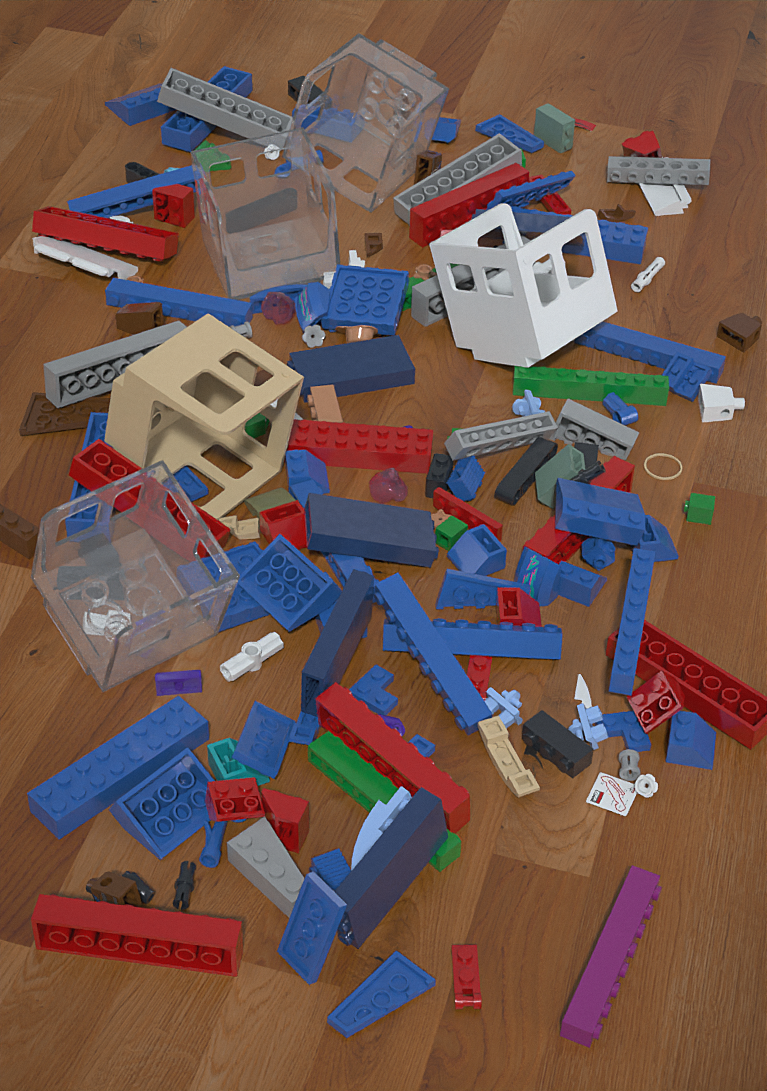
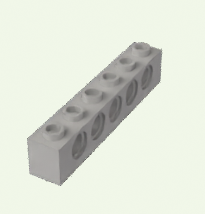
M609 156L607 182L709 185L710 159Z
M550 411L456 430L444 444L452 460H457L472 455L476 456L531 444L538 437L548 440L558 427Z

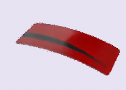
M573 118L575 119L576 126L583 127L589 131H593L596 127L595 124Z

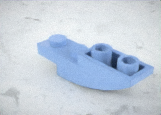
M402 786L387 805L378 800L370 811L359 832L354 847L351 871L412 799L409 791Z

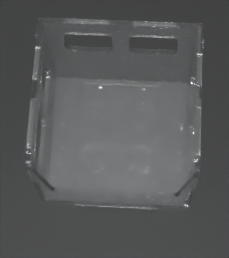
M358 33L305 77L282 157L372 213L415 173L417 154L429 149L449 88L435 80L437 77L436 72L381 39L375 43ZM331 69L325 91L307 105L313 83ZM321 106L317 119L299 134L303 120ZM315 146H321L342 159L343 162L335 169L329 170L309 158L306 154ZM352 169H358L378 183L376 189L371 193H365L344 180L343 177Z
M303 127L191 151V165L194 174L202 238L228 299L240 300L248 298L250 301L252 295L269 288L294 284L308 285L311 282L321 283L325 278L334 276L336 266L340 264L334 187ZM283 149L290 150L291 169L289 171L264 177L258 176L256 159L260 154ZM237 159L243 160L245 179L243 181L218 187L211 185L210 167L212 165ZM310 161L313 166L315 193L312 188ZM321 182L328 197L329 220L323 210Z
M163 460L47 512L41 519L31 572V579L44 598L43 606L87 676L92 674L102 692L216 636L240 577ZM142 484L136 505L111 517L115 498L120 493ZM168 492L188 521L189 526L186 535L166 506ZM98 504L95 521L92 526L56 542L59 523L63 519ZM200 540L220 570L221 575L218 582L215 581L197 553Z

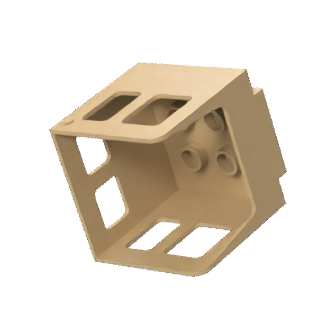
M208 313L126 367L125 373L113 380L104 441L163 483L186 465L196 468L224 488V491L210 502L199 507L219 520V518L225 516L281 472L304 377ZM258 366L273 375L272 378L261 386H254ZM278 399L276 407L270 405ZM258 413L268 418L272 424L267 447L245 432V423ZM218 444L250 465L252 470L241 478L234 479L200 454L211 446Z

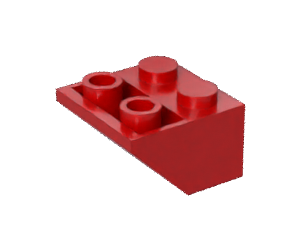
M653 130L650 132L644 131L640 136L630 137L622 143L624 157L662 158L661 149Z
M174 184L152 190L155 220L185 228L195 218L193 188Z
M298 500L259 512L260 531L269 545L281 534L296 549L299 550L307 547L304 508Z
M497 588V625H500L501 622H511L514 626L532 623L535 624V627H542L539 602L520 588Z
M661 670L633 691L632 695H628L627 699L645 733L649 734L684 708L685 694L676 678Z
M255 777L207 782L205 803L210 820L220 822L265 817Z
M263 788L261 791L262 804L267 821L285 849L299 854L309 833V801L300 797L289 796L276 790Z

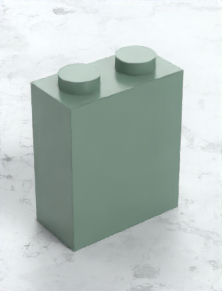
M549 103L536 108L534 136L543 140L544 144L560 154L572 149L575 119Z
M568 444L535 472L537 498L543 505H547L552 509L556 507L557 478L569 480L576 476L581 469L585 470L582 452Z

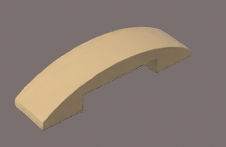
M499 715L478 722L477 725L487 752L508 788L517 797L538 791L540 787L530 769L525 770L508 740L509 733Z

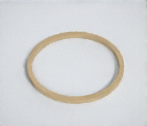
M658 453L646 458L644 469L650 476L656 479L671 480L681 474L682 464L672 455ZM666 456L674 459L679 464L680 471L671 477H659L649 472L646 463L653 457Z

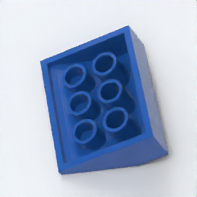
M163 83L105 102V106L129 126L177 110L157 102Z
M557 478L555 529L637 546L645 531V513L638 494Z
M281 534L235 580L289 632L328 609L342 592L327 575Z
M187 747L119 798L110 807L109 811L124 830L161 860L202 828L206 820L208 822L211 821L205 798L207 782L215 780Z

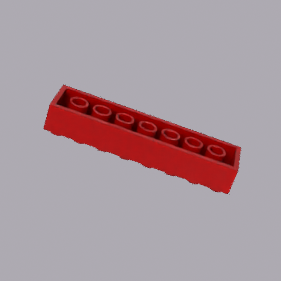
M514 163L410 208L409 238L422 248L439 238L441 230H454L472 220V215L476 214V209L486 210L487 205L495 198V194L499 190H506L512 186L517 187L525 182L529 183L530 172L519 164Z
M52 206L34 210L32 232L38 233L39 236L49 237L50 235L54 236L56 240L68 239L71 240V243L75 244L83 242L87 243L89 247L101 246L104 250L108 251L120 250L122 254L134 253L137 257L141 258L153 257L155 261H163L177 254L179 237L177 232Z
M294 419L286 451L307 450L323 461L326 466L428 474L432 458L434 430Z
M100 439L73 457L68 476L191 561L209 557L218 553L226 546L231 531L229 527Z
M613 456L608 462L606 461L603 464L606 472L591 480L590 483L595 486L631 493L635 465ZM554 515L548 519L542 528L536 531L530 540L525 542L523 550L526 546L559 564L561 561L567 562L582 547V542L591 536L555 529Z
M644 620L635 675L646 682L661 670L676 678L685 694L684 707L693 713H697L701 718L750 750L767 735V697ZM620 627L608 637L606 656L612 660L615 657Z
M335 682L315 698L319 725L327 732H331L335 737H339L347 747L355 750L364 761L372 764L382 776L389 778L398 789L402 786L413 797L422 787L442 800L446 827L451 833L456 834L470 821V794L463 786H458L447 772L440 771L429 757H424L420 754L413 743H407L396 729H391L385 724L380 715L373 714L363 701H358L353 697L348 688L342 687Z
M39 894L31 917L37 950L233 977L238 976L243 955L242 921H236L231 918L221 919L207 915L185 914L179 911L169 912L156 908L147 909L132 905L110 904L105 901L96 902L81 898L73 899L59 897L54 894Z

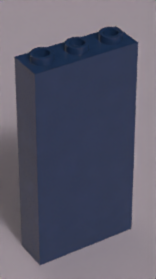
M476 209V214L472 215V219L488 210ZM512 212L520 236L523 235L530 241L571 218ZM501 226L479 237L504 240ZM585 233L578 235L564 245L584 247Z
M399 335L289 353V361H287L288 367L304 377L300 392L304 403L307 402V395H310V387L334 385L336 397L415 384V367Z
M314 493L308 494L304 508L307 549L431 567L433 560L438 557L439 548L435 544L437 536L433 531L434 520L431 518L430 511Z
M353 569L302 670L301 712L318 717L315 698L335 682L340 683L372 617L374 576L367 572Z
M421 787L335 890V893L347 904L337 929L338 939L347 946L351 944L359 949L448 839L442 800Z

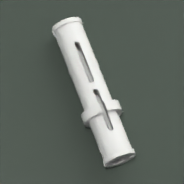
M657 257L645 271L638 274L637 279L631 284L633 291L640 292L644 286L651 282V279L665 265L663 258Z

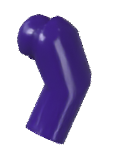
M378 714L383 718L387 726L391 729H396L401 736L404 735L405 728L399 718Z

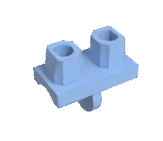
M525 390L524 398L517 399L512 405L513 412L517 415H522V417L545 412L539 409L541 406L540 398L533 397L530 390Z
M491 687L486 691L488 698L484 702L492 712V715L498 709L501 711L499 717L506 729L513 723L519 726L523 722V719L519 717L520 712L518 709L522 706V703L519 701L520 693L517 690H512L511 692L504 690L501 695Z
M582 703L577 705L581 722L578 719H574L572 721L573 724L568 730L581 740H584L583 736H585L586 740L590 742V746L596 750L599 748L597 742L609 738L603 723L594 727L592 725L603 720L602 712L598 706L586 709Z

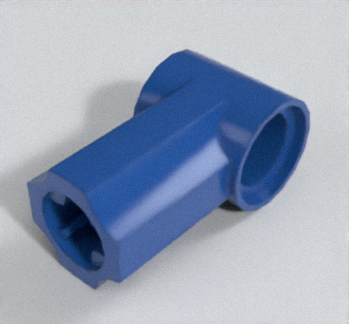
M614 392L609 393L603 399V405L612 414L614 421L623 425L638 421L636 408L633 405L627 406Z

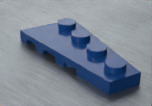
M395 951L327 1017V1023L348 1038L435 986L436 980L398 951Z

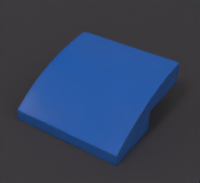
M676 352L662 375L669 376V391L693 402L699 393L700 384H705L712 370L708 366L695 362L693 357Z

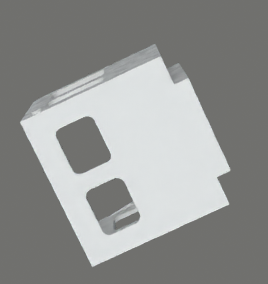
M501 203L429 244L456 347L472 349L475 360L528 368L618 312L597 216L591 209H584L523 245L511 207L508 204ZM501 226L507 249L478 247L477 241L480 236ZM582 233L586 235L594 270L590 278L567 276L561 251L565 243ZM548 254L554 274L533 271V263ZM450 263L469 265L471 267L475 282L472 290L456 289ZM484 267L506 270L487 280Z

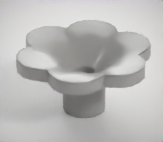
M320 326L305 327L302 340L306 342L307 346L310 348L321 346L323 344L322 339L325 338V332L321 330Z

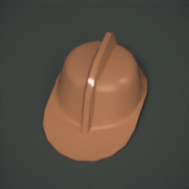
M365 325L353 327L338 326L335 329L340 333L346 334L347 343L370 340L373 338V335L378 333L375 327Z

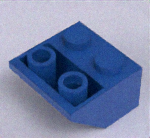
M645 515V531L637 546L630 544L632 551H634V548L656 551L654 562L678 559L679 555L667 527L652 516Z
M483 524L467 530L447 553V557L459 571L486 576L505 568L507 549Z

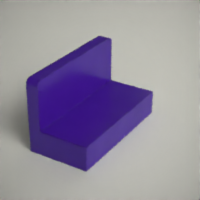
M201 670L155 674L157 696L202 692Z

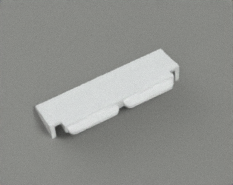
M638 183L655 216L684 213L682 208H688L687 204L692 201L683 184Z
M50 235L49 237L40 236L33 238L34 253H42L64 262L68 261L76 267L100 276L110 277L114 272H117L118 279L127 280L128 277L138 272L137 266L67 240H56L54 236Z

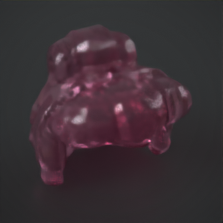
M269 292L261 303V310L266 319L273 320L276 325L284 324L290 321L293 314H295V303L282 292Z
M394 468L376 473L369 481L371 496L379 504L387 503L391 499L402 501L408 496V487Z

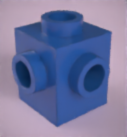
M592 536L582 542V557L589 565H592L599 571L615 562V546L609 540Z

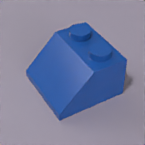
M307 450L286 451L285 469L289 493L291 485L312 479L317 487H321L323 494L330 493L326 464Z
M561 561L559 563L561 565L558 595L590 607L606 583L607 578Z
M677 712L671 719L666 762L712 770L716 731L697 713Z

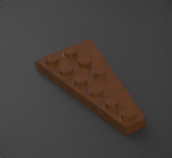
M33 392L19 428L20 436L85 428L88 426L91 412H109L111 398L89 397L57 408L46 398V393Z

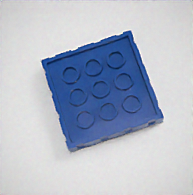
M337 264L336 272L332 279V286H330L328 311L321 318L322 328L335 330L338 326L353 327L365 325L375 327L378 330L377 334L395 335L410 282L409 271Z
M256 541L213 554L209 557L194 560L188 564L179 565V579L187 588L189 598H195V594L199 597L204 607L206 621H211L218 632L270 615L235 581L263 552Z

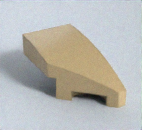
M236 515L219 518V521L231 529L230 533L238 539L260 538L259 518L238 521Z

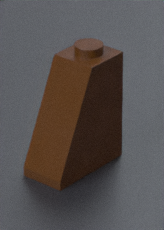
M162 303L126 304L115 313L117 329L132 335L164 325Z

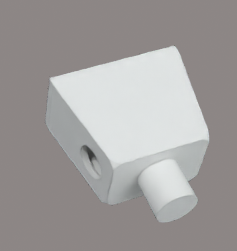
M700 384L698 403L702 422L731 420L734 409H744V398H734L732 388Z

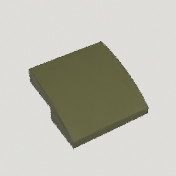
M280 487L245 499L244 503L253 516L256 515L260 520L259 512L296 500L289 492Z

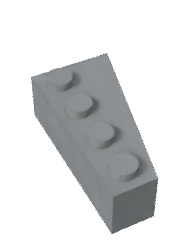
M567 399L556 421L558 429L548 439L553 441L556 439L563 440L564 444L570 445L575 444V442L599 445L598 450L601 451V454L612 457L616 456L626 460L639 432L575 401Z
M263 817L227 842L228 861L290 918L304 877L266 817Z

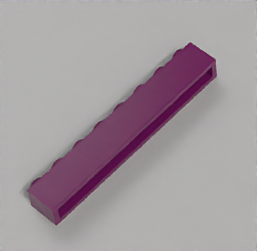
M633 865L631 866L564 1016L560 1032L561 1037L589 1048L593 1039H599L603 1029L601 1020L602 1018L607 1019L612 1007V1004L609 1003L611 997L616 998L621 986V983H618L620 977L625 978L629 968L627 960L629 957L633 958L637 950L638 944L635 941L637 938L642 939L646 924H643L644 920H650L654 905L651 904L653 900L658 901L662 891V887L658 886L660 875Z

